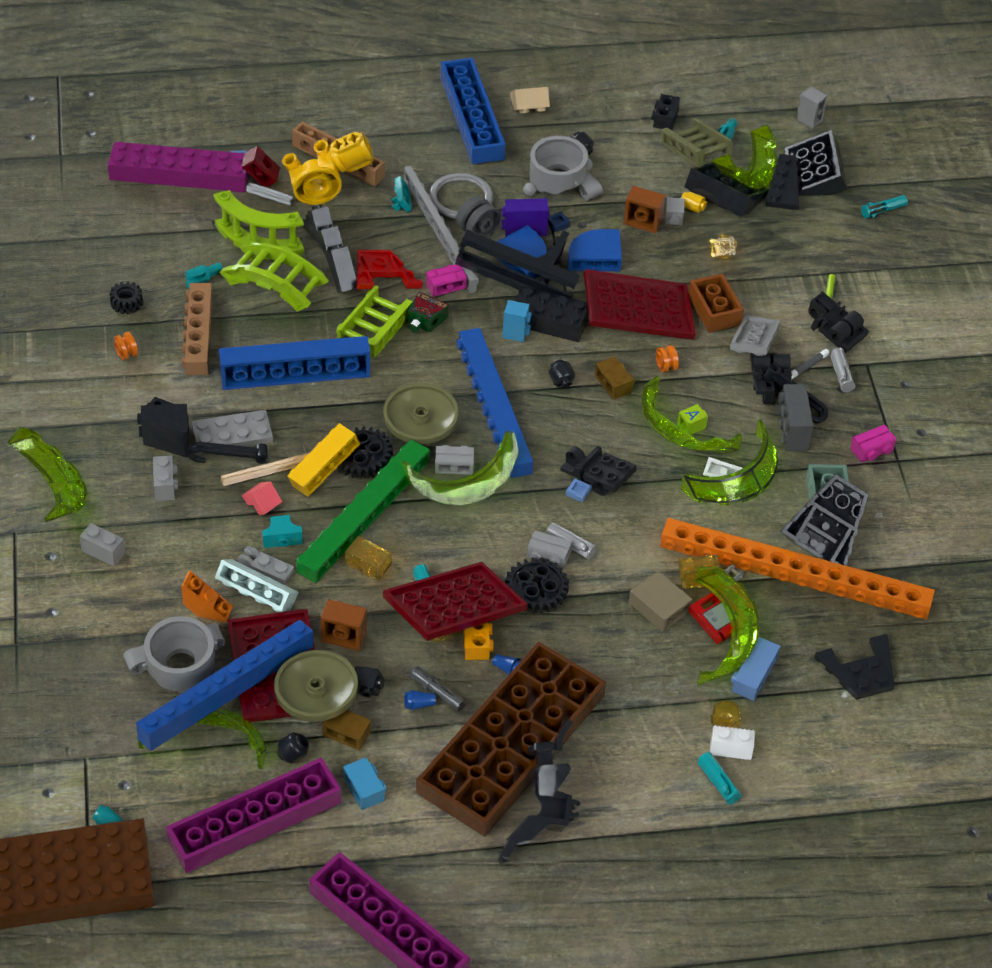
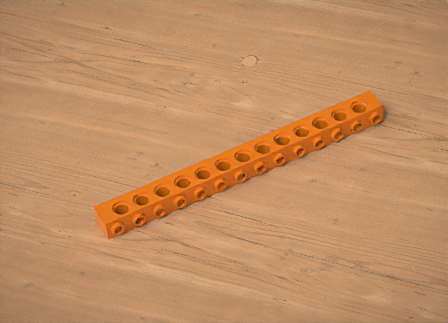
M667 518L661 536L660 547L668 550H674L723 565L734 564L736 568L745 571H751L763 576L773 577L781 581L795 583L800 586L926 620L935 592L934 589L672 518Z

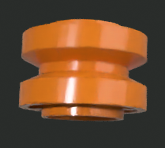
M129 331L123 333V337L120 335L114 336L116 352L123 361L127 360L129 355L131 357L138 356L137 343Z
M673 345L666 346L665 349L664 347L656 349V363L662 373L668 372L669 369L671 371L677 370L679 367L678 354Z

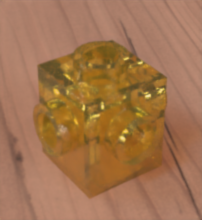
M722 234L718 235V239L709 240L711 257L720 256L721 260L731 258L730 255L736 254L737 241L734 240V237Z

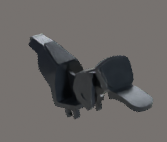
M570 719L560 729L554 743L543 742L528 747L527 755L535 756L536 759L535 795L540 801L541 810L538 815H529L506 839L507 842L498 857L500 864H504L508 860L515 846L527 844L543 830L562 832L568 827L569 822L579 816L578 812L574 813L572 811L575 810L574 805L580 806L581 803L578 800L572 799L571 795L558 791V788L571 771V767L568 763L553 764L552 760L553 754H559L562 751L564 736L573 723Z

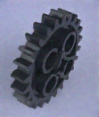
M363 426L362 430H359L355 427L353 433L356 434L360 445L338 466V471H344L345 476L351 473L352 478L358 475L359 479L363 475L369 478L370 473L376 476V471L385 467L391 456H393L390 438L386 437L385 432L380 434V429L373 431V427H370L369 430H366L365 426Z
M533 557L531 562H528L526 559H524V564L517 562V566H511V572H507V578H505V583L528 604L527 610L531 609L532 614H534L535 610L542 614L543 609L548 613L550 612V607L557 609V604H563V599L567 598L569 591V579H566L567 574L562 573V567L556 569L557 563L550 565L549 559L545 563L542 562V558L535 561Z

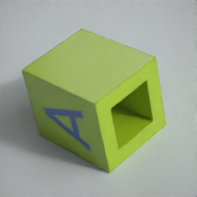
M696 404L679 412L677 425L688 437L706 429L708 415L705 410H702Z

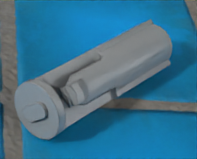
M841 347L835 348L831 351L830 357L840 383V389L842 392H851L855 389V383L844 349Z
M553 522L547 528L546 534L572 541L571 550L586 557L588 560H591L596 554L597 545L586 541Z

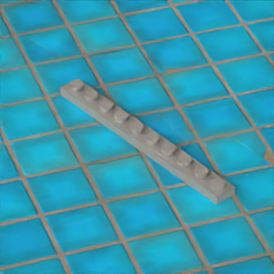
M411 165L404 167V181L408 184L411 193L453 265H455L459 254L457 240L453 239L450 228L446 227L443 216L439 215L437 206L433 205L429 193H426L424 184L419 181L417 172L413 171ZM462 267L467 276V289L469 293L477 292V284L479 283L477 274Z

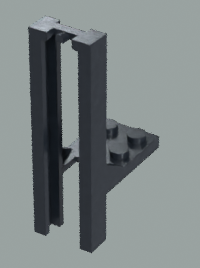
M467 230L462 238L461 247L458 250L459 254L455 262L456 265L520 290L522 285L572 298L573 294L549 285V281L553 280L574 289L580 277L578 274L557 266L569 235L566 231H562L560 237L556 236L553 243L555 247L551 246L547 254L536 258ZM466 246H469L540 276L535 279L467 252L464 249Z

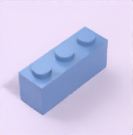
M758 636L752 653L745 662L746 657L742 658L739 672L735 671L732 676V692L754 701L778 659L781 646ZM751 643V644H750V646H749V648H748V651H747V654H748V655H749V653H750V651H751V649H752L754 643Z

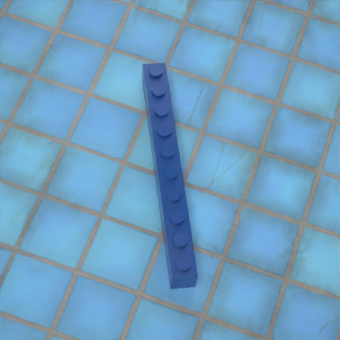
M475 328L459 331V339L456 340L457 349L462 352V362L467 365V374L472 378L471 383L473 389L477 391V400L479 403H482L483 416H487L488 429L493 432L492 438L494 443L498 445V454L500 455L504 448L508 431L518 449L514 466L509 474L510 478L532 474L533 459L481 329ZM508 437L506 447L501 456L503 458L504 470L509 472L516 455V449L510 437Z
M301 620L285 628L136 722L138 740L150 751L156 749L279 670L291 657L314 647L313 630Z

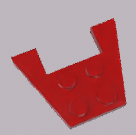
M391 250L357 251V289H373L374 282L372 278L401 277L407 289H421L423 282L420 279L417 280L414 277V273L411 270H407L403 266L404 263Z

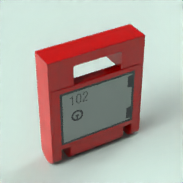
M718 588L734 610L739 631L743 630V627L749 625V620L721 588ZM716 590L689 606L688 612L716 644H720L722 639L725 641L736 634V624L731 609ZM713 600V605L704 610L702 606Z

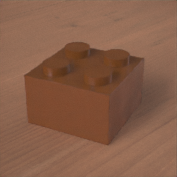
M632 186L626 198L623 224L656 234L663 221L666 195Z
M328 599L320 617L321 642L360 651L367 634V608Z

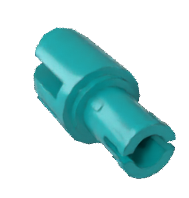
M731 118L728 119L726 124L720 126L718 132L732 140L735 135L734 129L738 124L734 118L732 120Z
M217 262L207 267L200 265L185 271L187 288L190 287V283H206L210 280V277L220 274V271L223 269L221 263Z

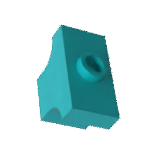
M290 515L270 517V526L262 530L264 548L303 544L302 527L294 525L290 520Z

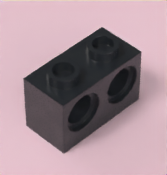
M661 94L660 99L655 102V110L652 111L651 120H654V128L664 129L667 127L673 131L681 97Z

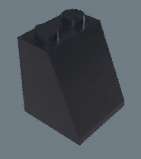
M187 404L141 405V413H137L138 425H141L139 426V437H143V444L179 456L188 457L189 420Z

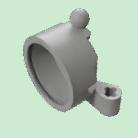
M549 136L539 140L532 147L529 171L531 183L524 185L523 192L525 195L532 196L536 191L558 194L577 187L583 199L588 201L601 195L603 189L601 184L588 172L592 168L593 163L588 158L586 148L579 141L566 136ZM552 169H563V170H565V172H555V171H551V170H552Z
M177 616L164 619L153 626L145 638L144 645L128 649L123 657L130 674L139 675L148 670L161 687L178 691V693H184L212 675L215 667V650L222 648L225 645V640L218 624L211 623L205 625L191 617ZM178 653L189 654L195 660L194 665L178 669L169 668L167 662L171 656Z

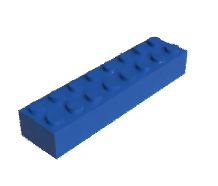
M473 58L441 62L440 78L471 164L505 160V142Z
M368 336L219 348L223 390L370 377Z

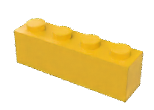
M339 423L290 471L287 477L291 485L309 497L360 445L356 434Z

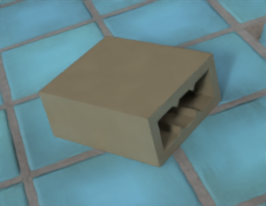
M657 571L655 574L649 575L643 583L631 589L629 604L661 632H664L689 613L688 609L692 605V599L662 573Z

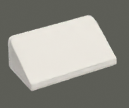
M709 457L703 476L722 480L744 473L745 468ZM743 476L725 481V483L739 487Z

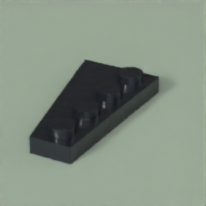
M779 154L765 201L766 207L799 210L796 155Z

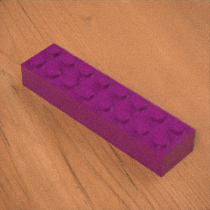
M114 141L108 161L109 180L223 191L230 190L246 193L245 187L250 174L242 168L245 153Z
M321 757L166 826L167 841L185 873H189L340 804L341 788Z
M341 852L335 855L309 879V891L312 896L399 968H470L469 956Z

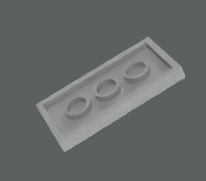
M745 315L731 342L730 350H735L737 353H753L756 356L767 355L780 328L781 320Z
M266 410L192 421L195 442L251 446L273 442Z

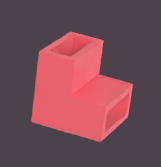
M271 481L259 483L242 495L248 506L253 505L259 515H265L282 503Z

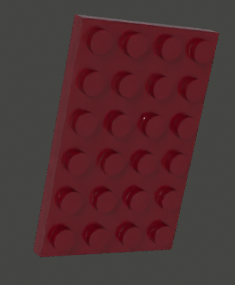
M585 269L583 276L590 326L694 340L696 333L687 284Z
M483 562L383 590L382 596L426 641L526 611L528 605Z
M308 609L228 619L227 624L233 661L298 620H301L311 628ZM278 670L239 695L244 723L291 717L279 705L275 696L274 682Z

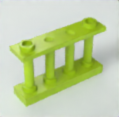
M375 285L371 291L367 292L365 298L346 320L338 325L336 329L337 338L364 336L352 330L356 325L376 333L373 338H368L370 357L375 359L408 320V311L413 301L406 299L402 304L397 305L379 297V286ZM377 303L395 312L393 315L388 316L371 307ZM365 314H368L386 323L378 327L362 320Z

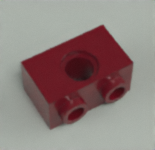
M258 146L244 154L242 168L260 185L268 187L277 182L280 167Z

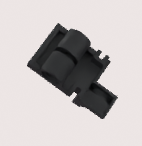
M822 291L811 300L808 308L810 316L815 319L811 329L815 331L819 328V332L838 348H843L846 354L868 335L869 330L863 326L864 320L861 314L856 311L848 313L845 311V305L840 307V301L836 303Z
M751 353L750 362L754 380L753 390H756L757 395H762L763 404H773L775 390H783V386L775 380L767 381L763 375L774 362L780 365L783 374L792 379L790 354L767 353V355L756 356Z
M596 446L587 456L579 447H571L566 452V462L560 467L562 472L577 477L578 480L584 481L587 484L591 483L593 490L601 496H605L609 491L615 493L637 471L636 465L608 453L602 455V448L600 446Z

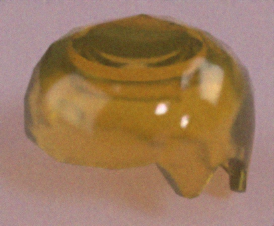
M723 700L714 705L713 713L710 715L712 726L733 727L734 729L740 727L742 713L737 703L731 700Z

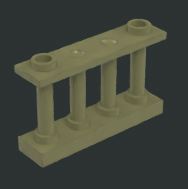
M693 118V127L677 133L667 127L661 129L662 145L696 167L704 166V156L718 151H722L729 156L733 155L732 140L697 118ZM702 139L704 140V141H701V142L692 144V143H694V142H696V141H699V140H702ZM713 145L712 147L702 150V148Z

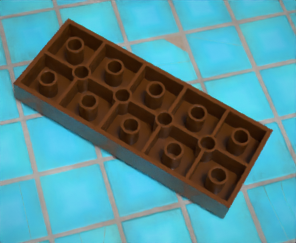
M538 641L416 779V794L485 837L535 778L536 759L535 756L527 755L528 747L543 742L554 743L560 729L570 719L573 723L564 736L563 745L604 697L606 681Z
M144 818L0 839V930L155 907Z

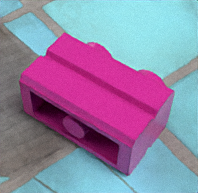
M456 264L448 265L426 272V285L431 295L435 297L466 289L467 276L461 266Z
M884 424L852 437L850 448L861 462L873 461L878 456L884 453L886 455L890 454L894 450L896 437L889 432V429Z

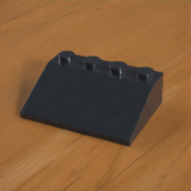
M832 130L785 148L786 154L796 155L799 196L833 195L848 189L839 143Z
M712 162L701 167L691 168L684 186L689 192L705 197V200L708 202L717 203L720 208L730 209L737 216L749 214L769 191L767 188L754 189L761 188L762 186L748 179L742 182L737 181L744 179V177L737 174L734 175L731 171L717 165L715 167Z

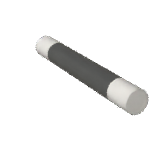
M824 349L792 370V379L830 354L829 350Z

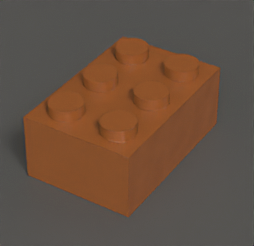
M723 273L690 281L689 299L708 333L741 324L744 309Z

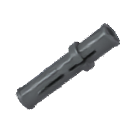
M418 666L412 670L410 677L419 682L423 689L434 693L456 711H460L464 707L466 701L439 683L435 676H430Z

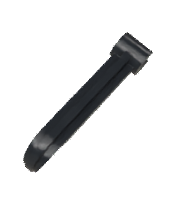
M774 362L763 375L767 381L775 380L781 386L784 384H797L783 374L780 365ZM807 391L810 407L817 411L820 416L816 417L811 414L812 422L823 423L828 417V409L823 402Z
M196 442L188 448L189 459L198 463H205V457L197 456L195 453L255 458V461L259 464L266 463V458H268L266 444L246 447Z

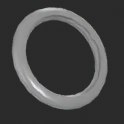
M454 173L443 176L436 180L429 191L432 203L437 206L438 213L451 219H456L458 211L445 208L437 199L439 189L445 184L456 181L473 183L484 191L485 199L491 205L493 203V192L488 183L480 177L467 173Z

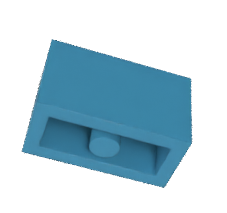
M508 300L504 311L503 338L524 342L525 336H529L531 325H528V323H530L532 312H529V304Z
M367 757L343 766V778L361 810L385 801L386 785L382 779L379 780L375 765L373 763L370 764Z

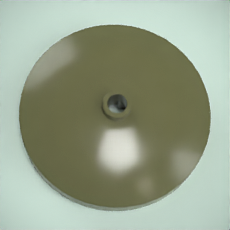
M426 383L409 384L392 392L385 401L383 408L384 423L395 437L405 442L413 440L419 444L434 443L446 438L455 429L458 422V405L453 396L441 387Z
M323 650L306 651L291 657L279 668L274 682L275 696L279 705L291 716L306 721H324L339 716L353 704L358 692V678L354 667L342 656Z

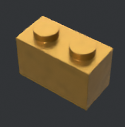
M615 356L596 363L595 377L613 400L632 393L634 378L625 370L623 363L619 362Z
M346 710L339 716L324 720L322 723L323 736L360 751L371 733V720L363 715H357Z

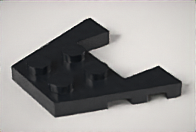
M887 634L870 638L869 644L875 656L840 664L832 648L815 652L814 658L818 663L821 662L826 667L825 670L829 674H833L856 700L892 691L895 685Z

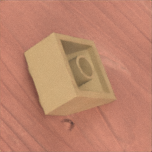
M548 87L517 89L510 92L514 111H519V114L529 113L531 109H535L536 112H543L545 108L550 107Z

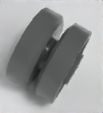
M480 195L473 196L463 203L456 216V223L463 231L469 230L484 237H489L498 227L501 220L500 211Z

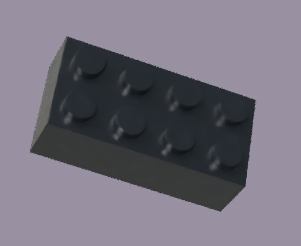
M521 285L515 301L529 304V312H532L531 321L528 323V325H531L530 330L579 343L589 319L587 302Z

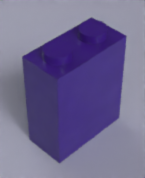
M547 198L505 199V207H502V217L504 219H501V230H505V237L527 225L535 230L539 236H547L549 214Z

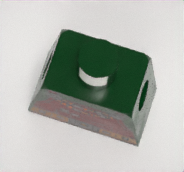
M419 291L408 311L409 329L415 333L420 329L431 332L448 318L449 304Z

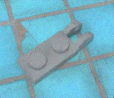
M250 546L244 549L247 556L241 554L238 557L239 563L283 585L295 571V566L259 552L256 548Z

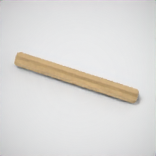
M309 453L221 475V483L223 486L293 469Z

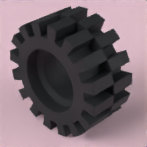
M126 281V284L120 282V285L115 284V288H111L109 293L110 303L115 312L118 313L120 311V314H124V312L130 314V311H132V313H135L136 310L139 311L140 307L143 306L142 289L138 284L135 285L134 282L130 284L129 281ZM127 296H128V297H132V298H129V299H121V298L127 297Z

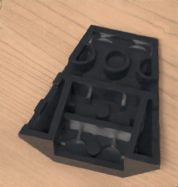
M835 474L779 532L792 543L819 559L848 566L847 562L852 553V545L855 536H857V528L864 512L868 494Z

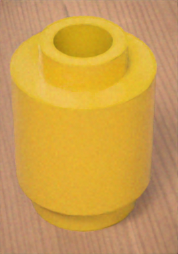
M693 192L683 193L681 198H684V208L696 213L705 210L707 205L705 197Z

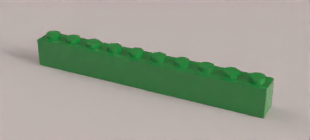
M413 440L403 445L399 453L395 457H391L388 464L379 470L377 476L367 483L366 488L362 492L357 493L355 499L345 506L343 512L333 519L331 525L321 532L316 541H312L308 549L298 556L296 560L297 573L316 584L415 478L413 475L417 476L429 463L430 449Z

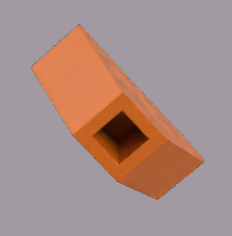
M191 570L188 571L181 586L183 605L199 617L224 623L227 622L233 605Z

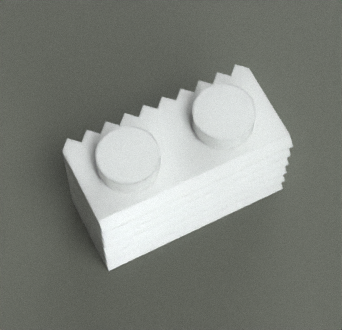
M715 725L712 730L710 752L716 756L751 760L755 731L724 726L717 727Z

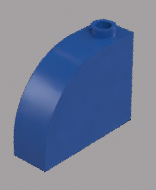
M528 225L497 241L536 258L545 255L547 252L543 239ZM499 259L509 269L534 279L540 276Z
M596 229L577 236L569 247L568 271H585L587 269L620 272L622 261L620 229Z

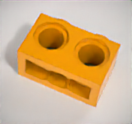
M487 622L464 629L465 660H489L490 652H493L494 649L493 639H489V635H492V623Z

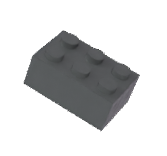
M784 384L782 392H779L780 405H777L776 408L777 416H780L781 442L785 444L786 451H808L813 422L806 384Z

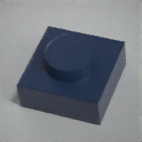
M562 211L548 216V225L554 232L570 227V221Z

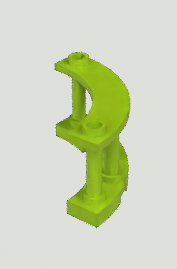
M230 190L213 194L215 201L222 210V218L215 220V226L226 239L228 238L233 241L235 246L240 248L250 243H268L283 247L298 255L305 254V248L299 237L296 236V227L304 226L298 211L285 214L266 213L242 204L234 197ZM240 221L250 224V232L240 227ZM257 226L269 228V238L257 236ZM289 228L290 239H276V229Z
M250 243L241 246L240 249L244 255L238 263L224 267L220 271L221 275L230 285L248 284L250 281L256 282L257 286L267 290L274 289L280 293V297L290 304L296 312L309 307L311 302L306 296L314 286L318 287L329 281L321 270H318L303 257L283 247L268 243ZM263 259L275 260L267 270L258 268ZM249 260L252 261L250 265H245ZM282 263L293 268L285 279L274 274ZM299 272L310 280L301 292L291 285V282Z

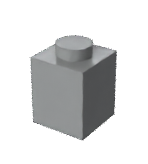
M667 197L665 224L682 225L684 198Z

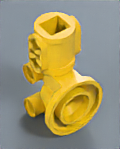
M353 132L332 142L331 146L326 140L317 141L313 149L318 159L308 160L302 165L294 153H289L283 157L282 163L290 174L295 197L302 203L318 205L329 202L339 194L342 187L339 171L342 173L345 171L353 172L371 164L374 160V153L364 132Z

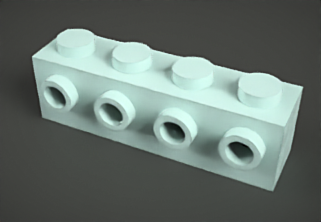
M233 559L221 560L215 578L222 581L223 585L230 588L234 587L239 590V593L252 596L257 602L268 604L277 612L292 610L299 593Z

